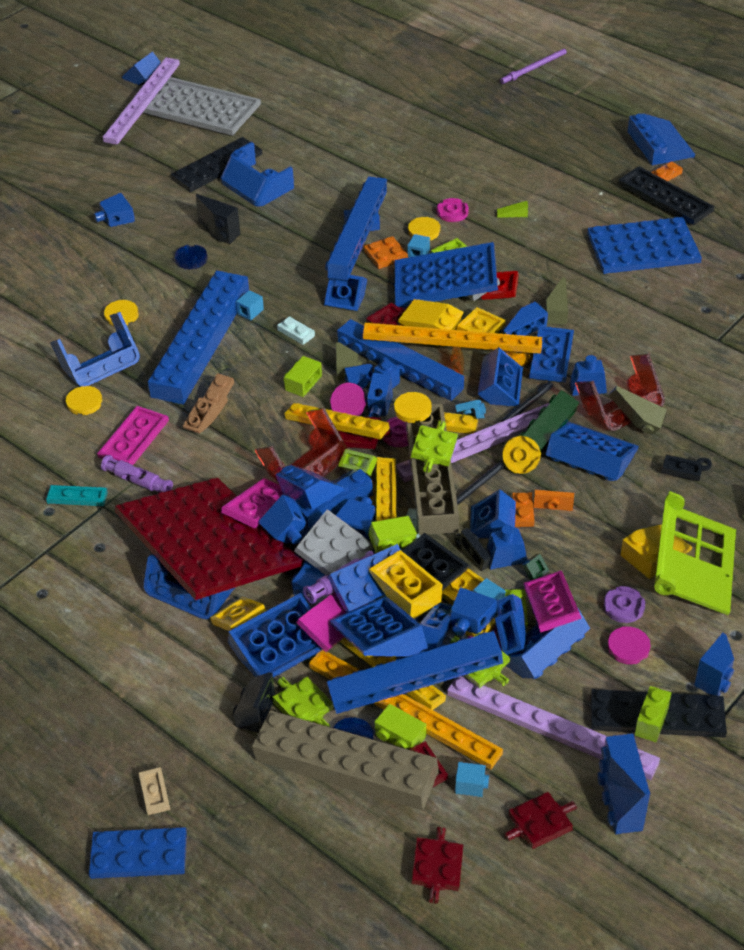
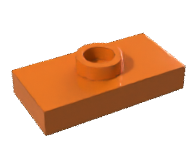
M535 490L534 508L573 511L574 493Z

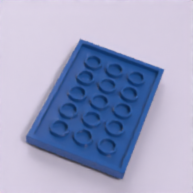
M683 217L589 227L587 230L603 274L701 263L702 260Z
M494 242L395 260V304L400 308L407 307L414 299L435 302L498 290Z

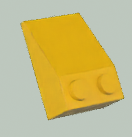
M414 299L398 322L412 327L456 330L464 312L450 304Z
M662 524L636 530L623 539L621 556L648 579L656 575ZM674 536V550L684 554L692 550V546L682 538Z
M401 550L369 569L370 574L385 595L413 619L441 602L443 584Z

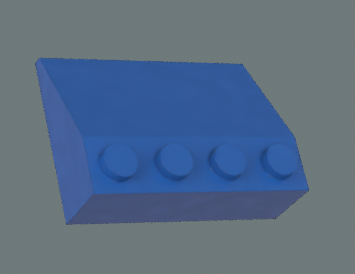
M647 114L629 116L627 132L652 166L695 157V153L670 121Z
M568 422L551 434L546 455L554 461L569 463L568 465L573 468L580 467L586 469V472L590 474H600L607 480L617 481L625 472L639 446Z
M301 593L232 629L228 634V643L232 650L255 677L270 672L273 673L274 678L323 650L296 623L300 617L311 610V607Z
M387 596L330 620L331 625L364 656L417 655L422 650L428 648L422 625Z

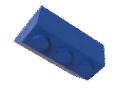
M498 347L483 357L478 395L491 405L518 406L523 367L501 348Z
M293 465L284 467L276 474L282 493L311 510L344 491L342 486L312 471Z

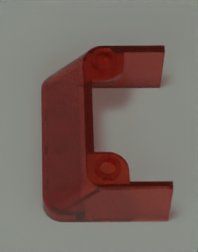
M631 355L630 358L636 373L627 380L629 392L663 407L665 397L650 355ZM579 381L575 383L585 411L605 430L616 431L632 423L614 401L602 405L594 381Z
M318 408L306 412L315 427L308 435V443L312 449L291 465L312 471L324 477L339 465L345 449L348 448L325 408ZM273 446L255 449L270 477L278 482L276 474L286 466L278 457Z

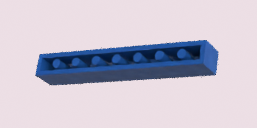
M352 319L337 330L338 342L377 364L382 363L386 359L400 367L401 376L441 397L452 401L464 389V375L398 342L363 339L364 325Z
M494 631L484 632L469 639H461L449 645L438 646L436 649L421 651L417 655L406 658L401 657L393 662L378 664L373 668L358 670L353 674L343 677L338 676L327 681L336 714L503 664L502 651Z

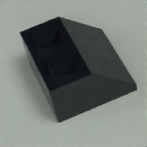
M267 672L250 679L247 687H243L240 702L234 706L232 712L236 727L257 733L260 732L272 708L273 696H275L273 673Z

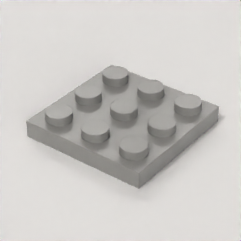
M327 509L299 543L294 552L325 575H329L348 562L365 556L366 552L372 551L374 547L368 539Z

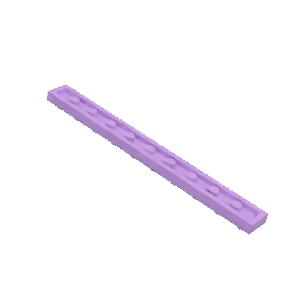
M165 58L105 133L103 136L104 142L118 145L177 69L179 60Z
M549 403L458 439L451 463L519 436L522 431L526 432L529 423L533 419L536 420L539 417L538 413L544 406L547 408ZM410 459L396 465V472L404 483L412 480Z
M462 676L455 678L448 689V696L602 759L601 747L605 745V739L608 736L484 685L478 688L469 679ZM638 749L645 777L652 780L660 758Z

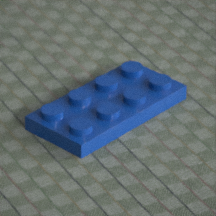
M539 326L537 337H542L541 354L534 353L530 370L531 379L566 383L574 330Z
M398 544L327 576L346 613L386 596L370 574L369 569L400 550Z
M186 828L93 832L89 870L90 878L185 874Z

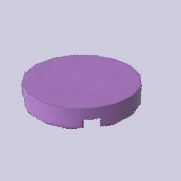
M620 586L616 587L615 590L607 592L604 597L603 608L611 619L621 623H630L642 617L645 611V600L637 590L631 587Z

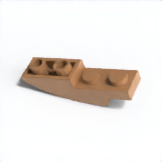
M217 373L204 397H199L183 428L200 434L209 427L227 403V395L234 384V379Z

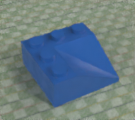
M634 735L608 736L605 739V745L601 747L602 759L599 760L600 772L597 773L599 786L603 785L604 792H602L603 803L605 806L608 805L609 825L614 827L615 834L643 831L650 791Z

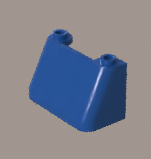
M154 554L148 556L144 579L146 593L199 618L209 619L215 615L235 589L232 588L195 600Z

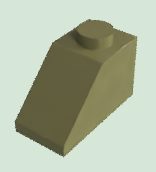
M336 342L337 380L345 379V368L360 366L362 361H358V353L342 343Z

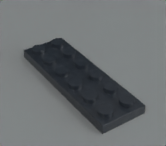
M241 137L170 174L171 180L191 193L221 177L232 152L249 144L250 141ZM254 144L255 158L263 155L262 149Z
M640 166L618 181V185L676 217H683L686 222L693 226L714 212L715 206Z
M592 689V730L635 733L637 720L648 692ZM672 693L660 734L726 738L724 696Z

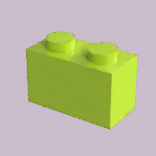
M302 356L299 361L295 362L293 368L284 375L285 390L304 397L322 377L321 362Z
M409 516L371 522L368 536L375 552L378 553L398 544L400 549H405L416 540L417 533Z
M652 686L649 687L637 720L635 736L657 743L669 708L671 692Z
M389 704L375 721V735L382 741H388L396 747L409 750L422 743L426 738V723Z

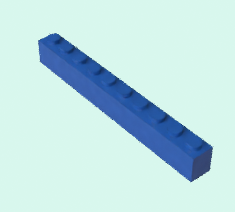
M368 176L366 182H363L362 191H359L358 199H355L354 207L351 208L350 216H347L342 233H339L338 242L334 244V251H331L330 259L326 261L325 270L328 271V278L349 279L386 196L387 179Z

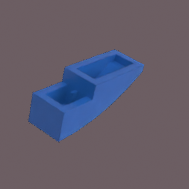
M511 594L497 601L498 617L495 618L502 651L508 656L524 650L526 633L521 598Z

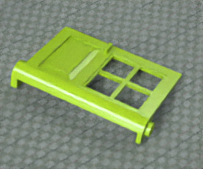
M669 491L664 501L654 589L661 595L673 594L729 615L736 529L683 509L685 505L684 498L679 494ZM676 517L698 525L696 538L675 531ZM702 527L723 535L722 548L701 541ZM674 536L695 543V556L692 557L674 550ZM700 546L721 553V567L700 560Z

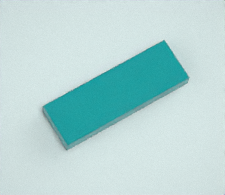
M50 485L46 500L47 504L104 506L108 491L107 488Z

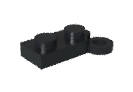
M666 454L661 473L700 481L702 471L710 470L712 462L708 458L703 457L693 461Z
M469 528L462 530L461 534H455L454 541L460 549L464 548L481 571L487 569L491 559L490 553L479 543L478 537Z

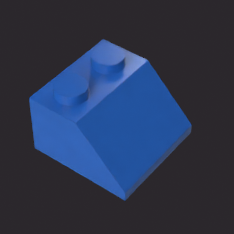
M151 52L130 68L122 78L137 85L143 82L146 83L161 62Z
M350 275L348 280L329 278L324 305L358 311L365 296L367 279L355 275Z
M499 489L471 506L470 531L478 538L489 539L491 533L502 531V527L505 525H511L515 528L516 501Z
M722 632L699 661L694 686L709 695L720 696L722 692L726 693L731 685L729 679L734 673L732 668L734 657L725 633Z

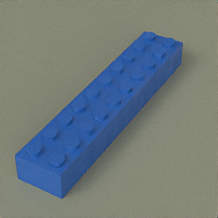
M216 271L150 377L148 386L151 398L185 404L237 314L236 301L249 291L247 276L223 271Z

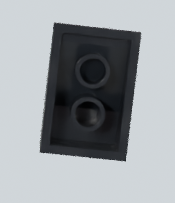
M196 194L199 222L216 240L231 244L241 234L238 208Z
M425 532L402 550L408 557L443 584L442 591L470 568L469 564Z

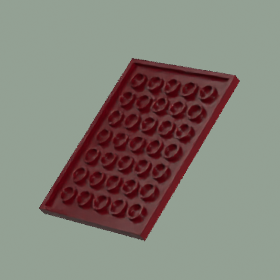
M212 478L207 481L115 505V513L195 600L301 567L302 559L284 542L275 539L263 526L259 525L253 528L221 513L222 507L237 496L219 478Z

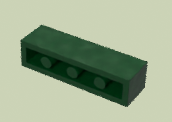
M563 390L558 395L554 394L551 397L547 408L544 406L538 413L539 417L529 423L528 430L526 432L522 431L519 435L535 440L541 453L548 446L551 434L564 426L575 414L580 402Z

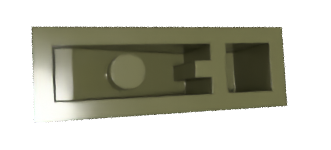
M562 277L546 299V306H543V309L548 312L547 324H567L566 277Z
M618 386L609 392L608 396L632 423L642 429L643 432L654 434L661 429L667 409Z

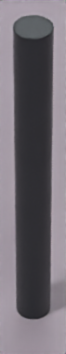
M547 382L505 416L501 422L520 415L553 388V383Z
M498 462L456 496L457 506L506 466L504 462Z

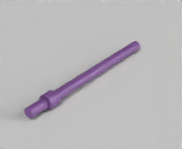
M562 49L516 72L512 71L507 76L501 78L500 83L512 82L519 76L565 55L566 50Z

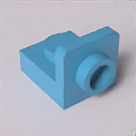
M481 400L455 405L456 411L463 412V415L474 413L475 409L477 419L485 418L486 408L484 403H481Z

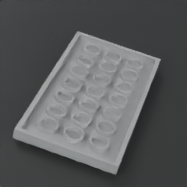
M170 77L143 113L227 135H234L261 105V100Z

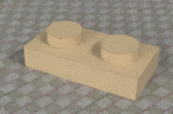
M161 767L140 772L139 777L147 814L152 815L170 810Z

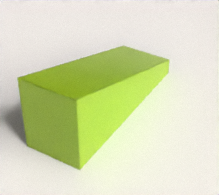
M528 200L497 209V218L528 217Z

